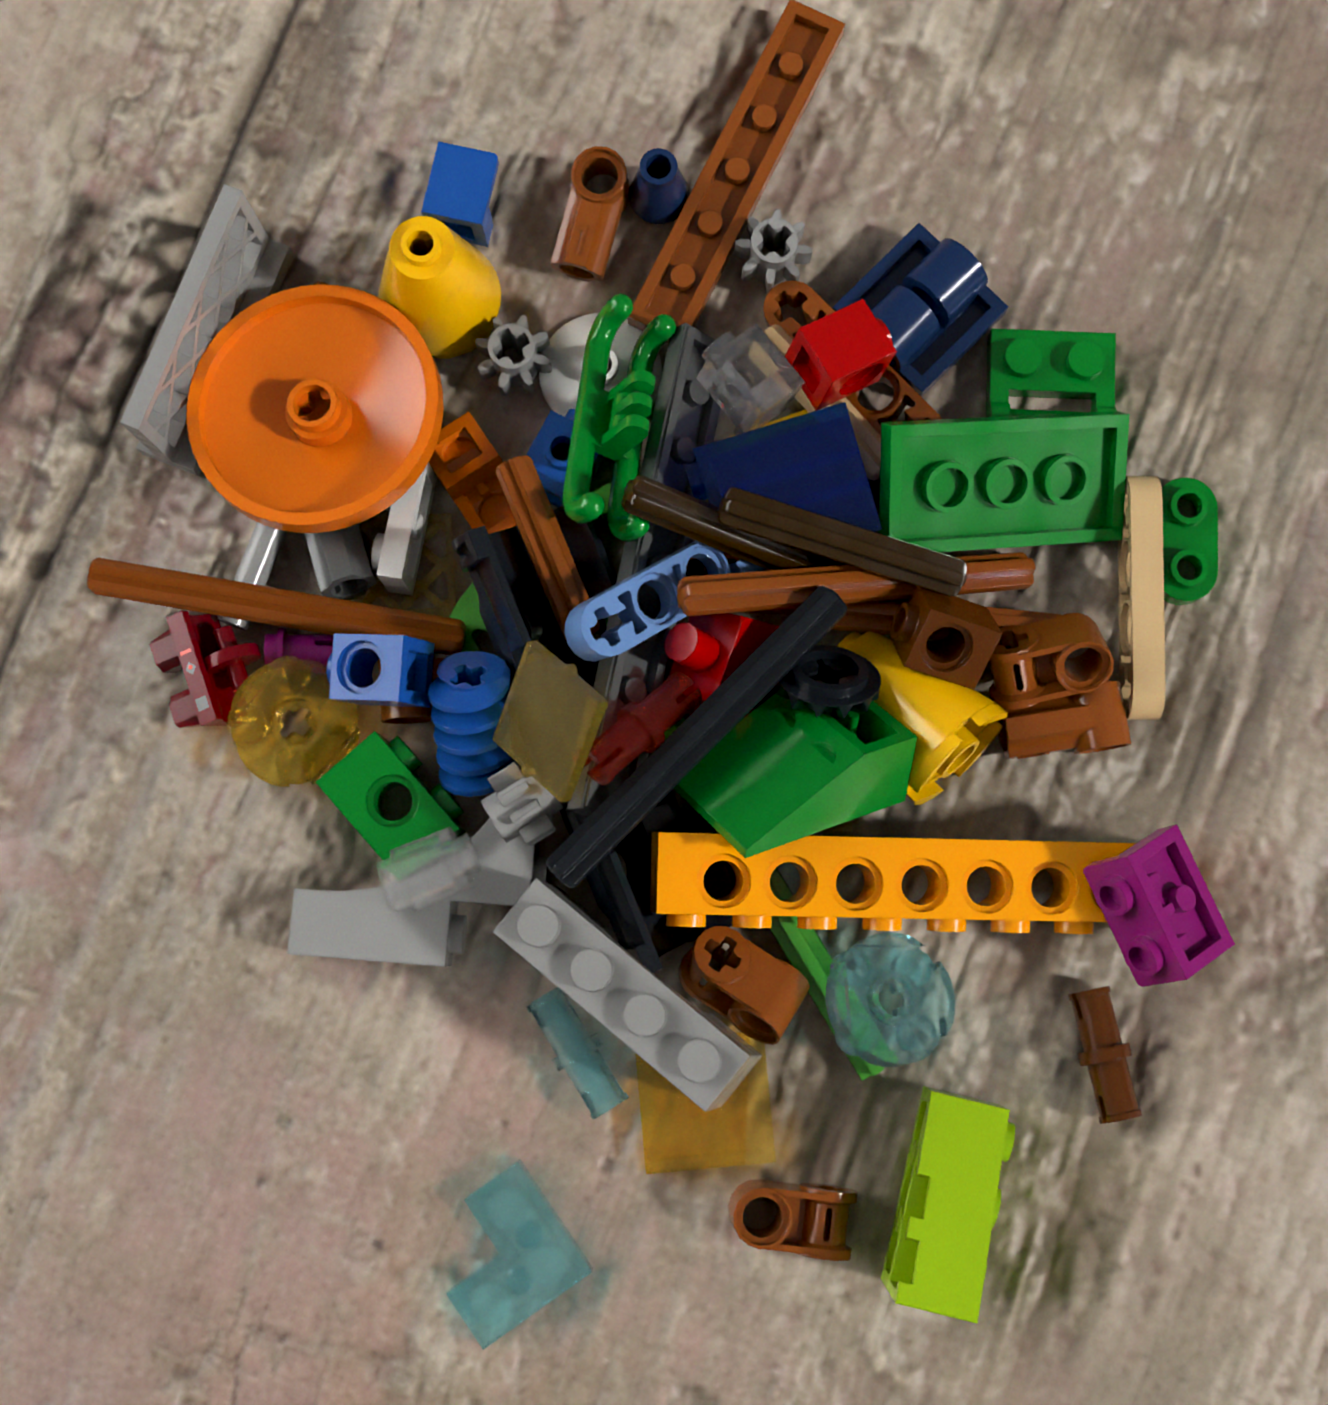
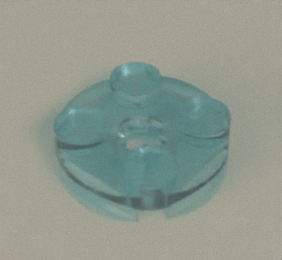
M894 932L875 934L856 942L832 960L826 984V1007L829 1020L835 1030L836 1043L846 1054L859 1056L867 1063L876 1066L900 1067L925 1059L935 1051L932 1049L937 1046L940 1038L948 1034L955 1016V994L952 981L940 961L933 963L928 954L919 949L925 945L915 938ZM883 982L889 984L891 994L900 995L902 999V1007L894 1009L892 1015L885 1011L879 1001V993L883 991L884 987Z

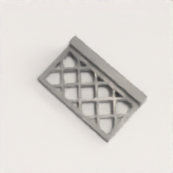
M226 184L222 187L120 421L139 440L136 449L142 455L200 476L202 470L195 459L189 441L186 413L188 392L198 362L217 333L231 319L253 303L279 292L294 257L290 246L269 238L243 191Z

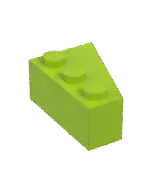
M923 1086L881 1274V1281L896 1304L978 1323L991 1231L996 1224L1001 1204V1189L998 1188L1002 1161L1007 1162L1009 1160L1015 1139V1124L1008 1122L1009 1109L999 1104Z

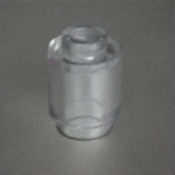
M450 826L391 849L389 858L377 862V870L383 889L396 912L408 907L416 912L474 888L472 875L482 871L477 852L469 835L465 834L457 838Z

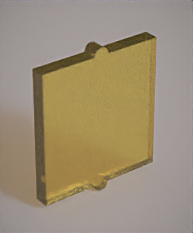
M537 640L528 641L492 740L522 767L521 771L524 777L536 779L561 803L571 801L609 701L577 675V668L574 664L565 665Z

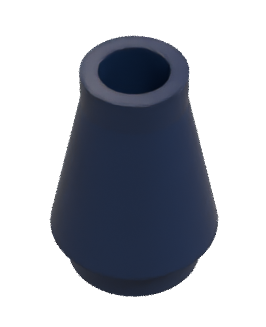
M656 148L643 155L640 161V168L629 188V202L636 215L646 222L653 224L672 222L678 218L690 195L689 187L678 168L674 155L668 150Z

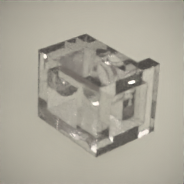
M757 323L737 337L729 331L711 343L702 354L706 362L697 376V380L736 426L733 433L740 441L785 411L805 383L803 378Z

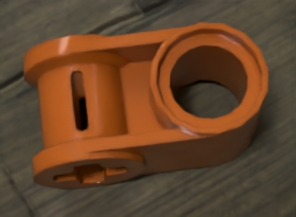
M1066 613L1059 617L1025 625L1004 626L1000 628L1003 634L989 659L994 681L989 687L990 699L1003 709L1017 710L1034 706L1043 701L1078 693H1090L1108 682L1114 670V659L1097 624L1089 616L1081 613ZM1011 645L1012 649H1006V646ZM1089 647L1082 655L1067 658L1074 650ZM1016 685H1022L1023 688L1018 690Z
M714 926L706 929L695 940L693 948L683 956L678 968L681 985L692 998L701 1001L731 1021L746 1036L769 1045L779 1043L810 988L806 977L794 966L773 957L743 937L738 931L727 926ZM724 943L729 945L726 951L721 948ZM711 958L716 959L720 963L717 971L708 965ZM702 978L707 981L705 985L699 983Z
M755 1179L740 1184L731 1194L728 1204L729 1218L739 1238L748 1246L757 1249L791 1252L821 1260L849 1261L851 1259L852 1248L846 1245L850 1205L857 1203L858 1191L828 1184H793ZM759 1197L772 1199L776 1203L777 1213L774 1221L769 1226L763 1229H752L743 1223V1212L750 1201Z

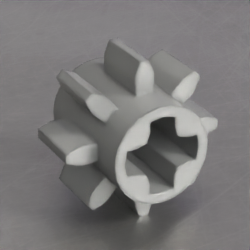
M775 209L772 218L765 219L762 222L750 216L747 221V232L751 240H735L734 255L739 258L749 259L742 268L741 279L748 281L755 277L758 281L765 283L766 293L770 292L774 284H779L785 280L799 281L800 273L794 263L803 265L810 263L813 249L807 245H798L804 234L805 224L803 221L792 226L788 221L782 219L779 209ZM765 246L771 251L767 255L762 254V248ZM782 248L784 250V256L780 257L779 254L775 251Z
M521 315L517 324H503L500 319L495 317L493 319L494 331L490 335L489 340L486 338H476L475 340L477 351L483 356L490 357L481 362L477 367L480 377L484 380L496 375L499 379V389L502 396H507L511 387L522 386L532 394L535 392L533 380L538 372H552L551 360L544 355L537 354L550 345L548 334L545 331L532 336L529 331L526 315ZM514 348L519 355L523 354L524 360L514 364L509 357H505L504 352Z
M513 762L487 778L495 792L482 799L481 803L506 843L522 835L526 844L532 846L556 831L549 817L562 810L563 806L538 766L522 774L517 764Z

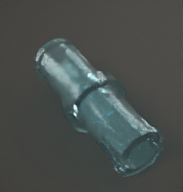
M557 987L526 1007L528 1012L533 1015L557 1056L552 1062L558 1072L565 1069L589 1109L593 1120L629 1098L627 1093H624L598 1049L603 1043L597 1033L590 1036L566 994Z

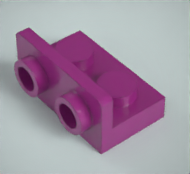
M1177 824L1157 829L1118 856L1092 862L1083 869L1096 902L1101 908L1121 949L1125 962L1139 986L1146 987L1187 980L1235 945Z

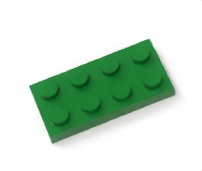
M1119 411L881 422L879 533L937 552L1122 540L1130 414Z

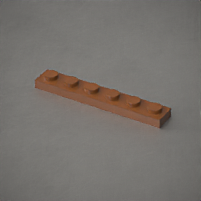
M789 0L633 304V311L627 318L629 325L643 331L656 316L667 314L675 320L676 326L687 323L695 328L735 249V240L740 239L745 230L748 218L752 216L843 37L845 23L800 2Z

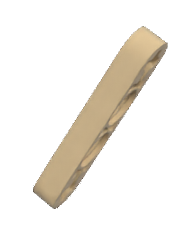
M1126 476L1122 540H1118L1119 681L1128 720H1159L1165 704L1163 499L1161 482L1158 476Z

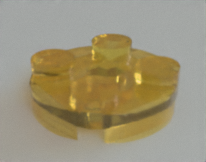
M285 655L254 671L237 690L231 703V710L227 716V729L239 758L261 780L279 787H291L289 784L300 785L311 782L312 785L316 784L319 778L358 745L360 729L357 727L359 718L358 704L329 699L330 684L327 679L326 665L314 660L299 659L295 656ZM301 707L309 710L304 720L310 728L304 735H300L295 731L291 732L287 737L280 735V731L284 726L281 717L288 710L296 712Z

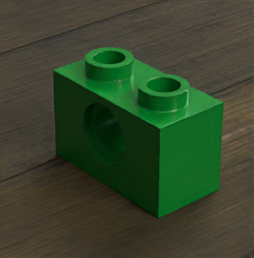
M374 731L319 778L316 784L396 877L402 880L420 873L466 833L463 827L456 821L464 811L440 783L432 790L423 783L414 772L423 763L398 735L388 742L382 735ZM405 786L411 792L412 807L409 813L402 819L390 821L383 814L381 807L382 799L391 788Z

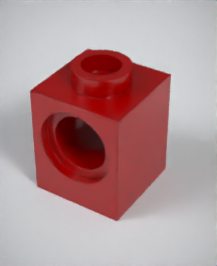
M861 299L800 327L783 359L814 409L818 411L878 382L897 351L893 346L892 337L886 324L881 319L876 318L864 299Z

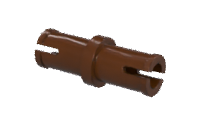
M1110 986L1068 994L1083 1047V1052L1077 1054L1080 1066L1088 1067L1100 1115L1098 1117L1100 1124L1142 1116L1141 1109L1138 1108L1126 1057L1132 1056L1129 1042L1122 1043L1109 993L1111 992Z

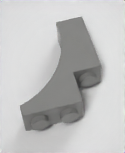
M554 814L549 817L550 820L552 821V823H553ZM489 818L480 830L457 851L436 865L397 882L347 891L294 888L287 954L442 967L452 966L453 954H463L467 933V916L457 915L458 902L514 906L536 878L548 883L549 868L546 865L548 857L538 856L540 841L529 846L522 835H519L506 843Z

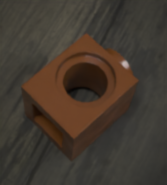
M916 587L909 603L903 602L898 607L890 628L891 640L904 667L972 690L975 689L1003 634L987 607L956 596L948 597L920 587ZM943 627L953 628L946 638L935 642L927 641L934 631Z

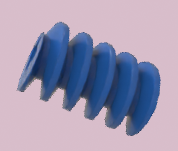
M465 651L448 655L439 663L437 669L439 677L429 685L428 699L433 705L431 709V721L435 725L433 737L434 742L438 746L436 761L440 766L439 782L445 790L454 795L466 797L486 795L494 792L487 778L513 762L517 766L519 764V756L516 750L517 735L514 730L515 714L512 709L513 693L510 688L511 672L505 660L491 653Z

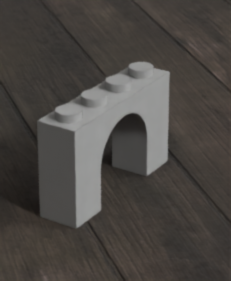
M536 878L493 930V933L706 1112L722 1107L763 1055L715 1015L706 1013L694 1006L648 970L611 937L614 931L566 891Z

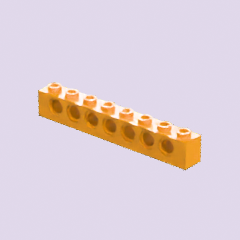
M652 832L650 911L656 914H666V926L706 927V915H732V927L772 928V916H797V928L816 930L837 929V917L862 918V929L877 931H901L902 918L927 919L926 930L938 932H966V920H991V932L1030 933V921H1054V933L1094 934V922L1107 921L1096 902L1083 869L1092 862L1118 856L1136 843L809 835L744 858L720 833ZM725 861L735 872V886L727 896L713 899L705 890L704 875L713 863ZM789 862L799 872L800 886L792 897L779 900L771 890L770 878L776 867ZM854 864L861 870L864 876V887L858 897L845 901L837 891L836 879L844 867ZM919 866L927 876L928 886L922 898L915 902H910L903 894L902 879L910 868ZM981 867L990 877L991 888L988 896L983 901L975 903L968 895L967 881L970 874ZM1045 869L1051 875L1054 887L1050 898L1046 902L1039 904L1033 897L1031 885L1035 875Z

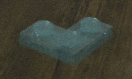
M521 1159L464 1199L499 1254L450 1288L446 1294L483 1350L593 1271L592 1265Z

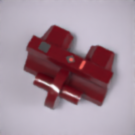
M179 611L166 617L169 630L149 644L155 664L163 673H177L183 670L189 689L171 696L169 702L174 723L179 728L236 726L251 719L242 690L251 686L245 667L258 661L261 658V654L256 643L237 644L232 626L221 627L217 615H189L188 611Z

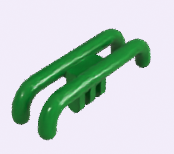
M620 293L610 298L601 308L587 337L562 501L566 515L577 523L584 524L598 518L605 508L604 500L599 494L589 492L595 452L615 460L607 520L613 536L622 541L630 542L644 536L650 528V522L627 513L621 503L629 480H634L639 474L643 440L647 438L650 422L647 417L651 414L653 403L650 395L654 392L656 377L652 374L654 363L665 342L673 336L676 330V323L670 315L661 314L656 316L643 329L635 343L630 356L627 377L609 392L604 390L612 342L621 324L633 311L632 299Z

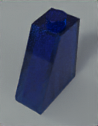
M845 402L693 448L697 462L684 465L693 496L701 500L708 499L710 504L719 507L726 490L729 487L735 486L872 531L882 529Z

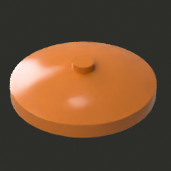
M321 284L300 286L280 291L253 303L231 319L208 345L198 362L188 392L186 413L188 437L195 459L207 480L228 503L245 516L265 526L294 533L331 532L348 528L376 516L401 498L416 482L433 455L439 439L444 410L443 389L436 363L424 339L415 326L394 306L377 296L351 287Z

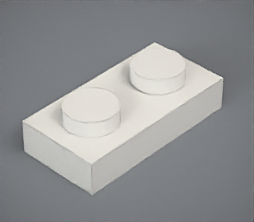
M429 462L410 489L395 503L385 509L390 511L385 534L378 533L374 539L371 566L373 570L377 571L376 575L384 587L391 593L413 596L437 477Z

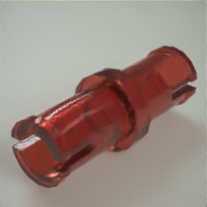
M674 671L667 677L665 682L640 703L629 702L617 713V722L591 744L584 746L578 752V759L582 767L587 766L593 760L598 763L586 773L595 782L607 785L614 779L616 774L643 751L646 753L654 752L665 741L664 733L691 710H695L702 704L703 698L699 688L694 689L687 696L683 694L687 688L694 684V681L686 674Z

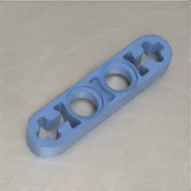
M694 541L573 608L565 621L564 634L567 644L578 657L586 661L596 662L622 654L685 618L687 615L683 613L682 609H679L677 604V587L679 580L687 576L686 565L690 558H696L702 562L708 575L766 571L767 569L741 558L728 563L723 554L725 552L699 541ZM642 584L651 586L659 595L661 608L655 619L644 615L639 608L637 593ZM618 614L623 624L605 631L600 639L595 640L590 628L596 625L597 620Z

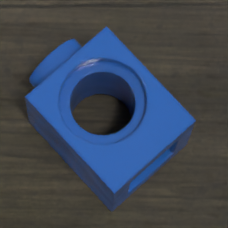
M334 633L332 653L328 658L326 667L327 679L330 684L329 699L358 705L430 708L428 690L429 685L432 683L435 643L406 635ZM380 659L381 671L377 680L373 682V667L376 661Z

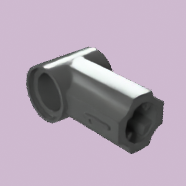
M361 523L331 532L299 533L302 539L307 541L318 587L323 596L350 600L365 595L369 588L377 584L361 529Z

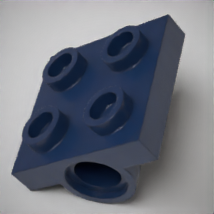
M918 223L832 309L837 311L864 299L873 315L881 319L890 331L893 346L897 353L889 365L922 397L1005 315L1009 306L986 286L988 277L983 266L966 247L950 238H945L940 242L923 225Z

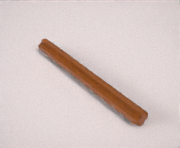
M1023 552L956 557L962 559L967 564V579L958 595L1024 590L1034 583L1035 562ZM850 565L686 576L678 582L677 604L685 615L699 616L798 608L820 586H825L835 591L845 604L911 599L917 586Z
M105 558L94 559L90 564L87 576V587L96 595L334 635V633L406 635L435 643L434 653L445 655L462 652L466 639V626L460 619Z

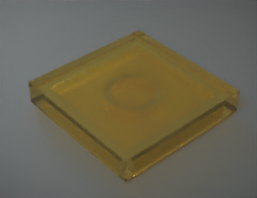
M741 1031L735 1032L763 1056L722 1107L706 1112L635 1053L646 1174L776 1162L764 1043L755 1041Z

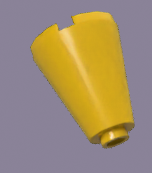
M417 216L404 221L395 229L391 236L378 297L405 315L418 330L431 355L435 358L450 359L474 350L476 348V338L487 339L494 328L493 319L497 317L501 305L502 292L494 267L484 254L441 221L428 216Z
M852 632L837 645V647L845 648L866 658L877 668L881 677L879 698L874 700V702L917 736L906 797L914 805H922L944 791L935 781L940 777L946 778L952 773L960 777L986 751L1003 728L998 720L1007 718L1008 713L996 702L976 690L904 667L892 640L884 635L873 632H866L861 635L859 632Z

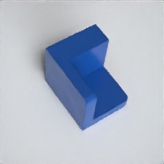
M438 141L421 210L422 216L432 217L441 221L471 244L488 247L494 225L489 204L499 166L497 155L487 151Z

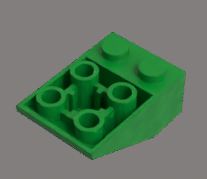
M775 693L745 716L676 785L674 790L744 858L905 801L917 736L874 701H871L867 712L856 713L849 711L845 719H840L833 713H823L816 718L813 710L808 708L794 710L791 708L790 699H785Z

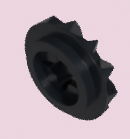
M816 645L776 685V694L785 699H790L791 708L794 710L807 708L813 710L816 718L823 713H833L838 718L845 719L849 711L856 713L868 711L871 701L879 698L881 677L877 668L870 661L850 650L837 646Z

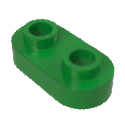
M1177 478L1162 487L1164 601L1174 605H1188L1207 595L1217 580L1218 506L1213 492L1203 482L1193 478ZM1178 499H1187L1193 503L1195 507L1194 517L1188 518L1180 514L1177 508ZM1179 560H1186L1192 563L1196 571L1194 580H1187L1180 576L1177 570Z

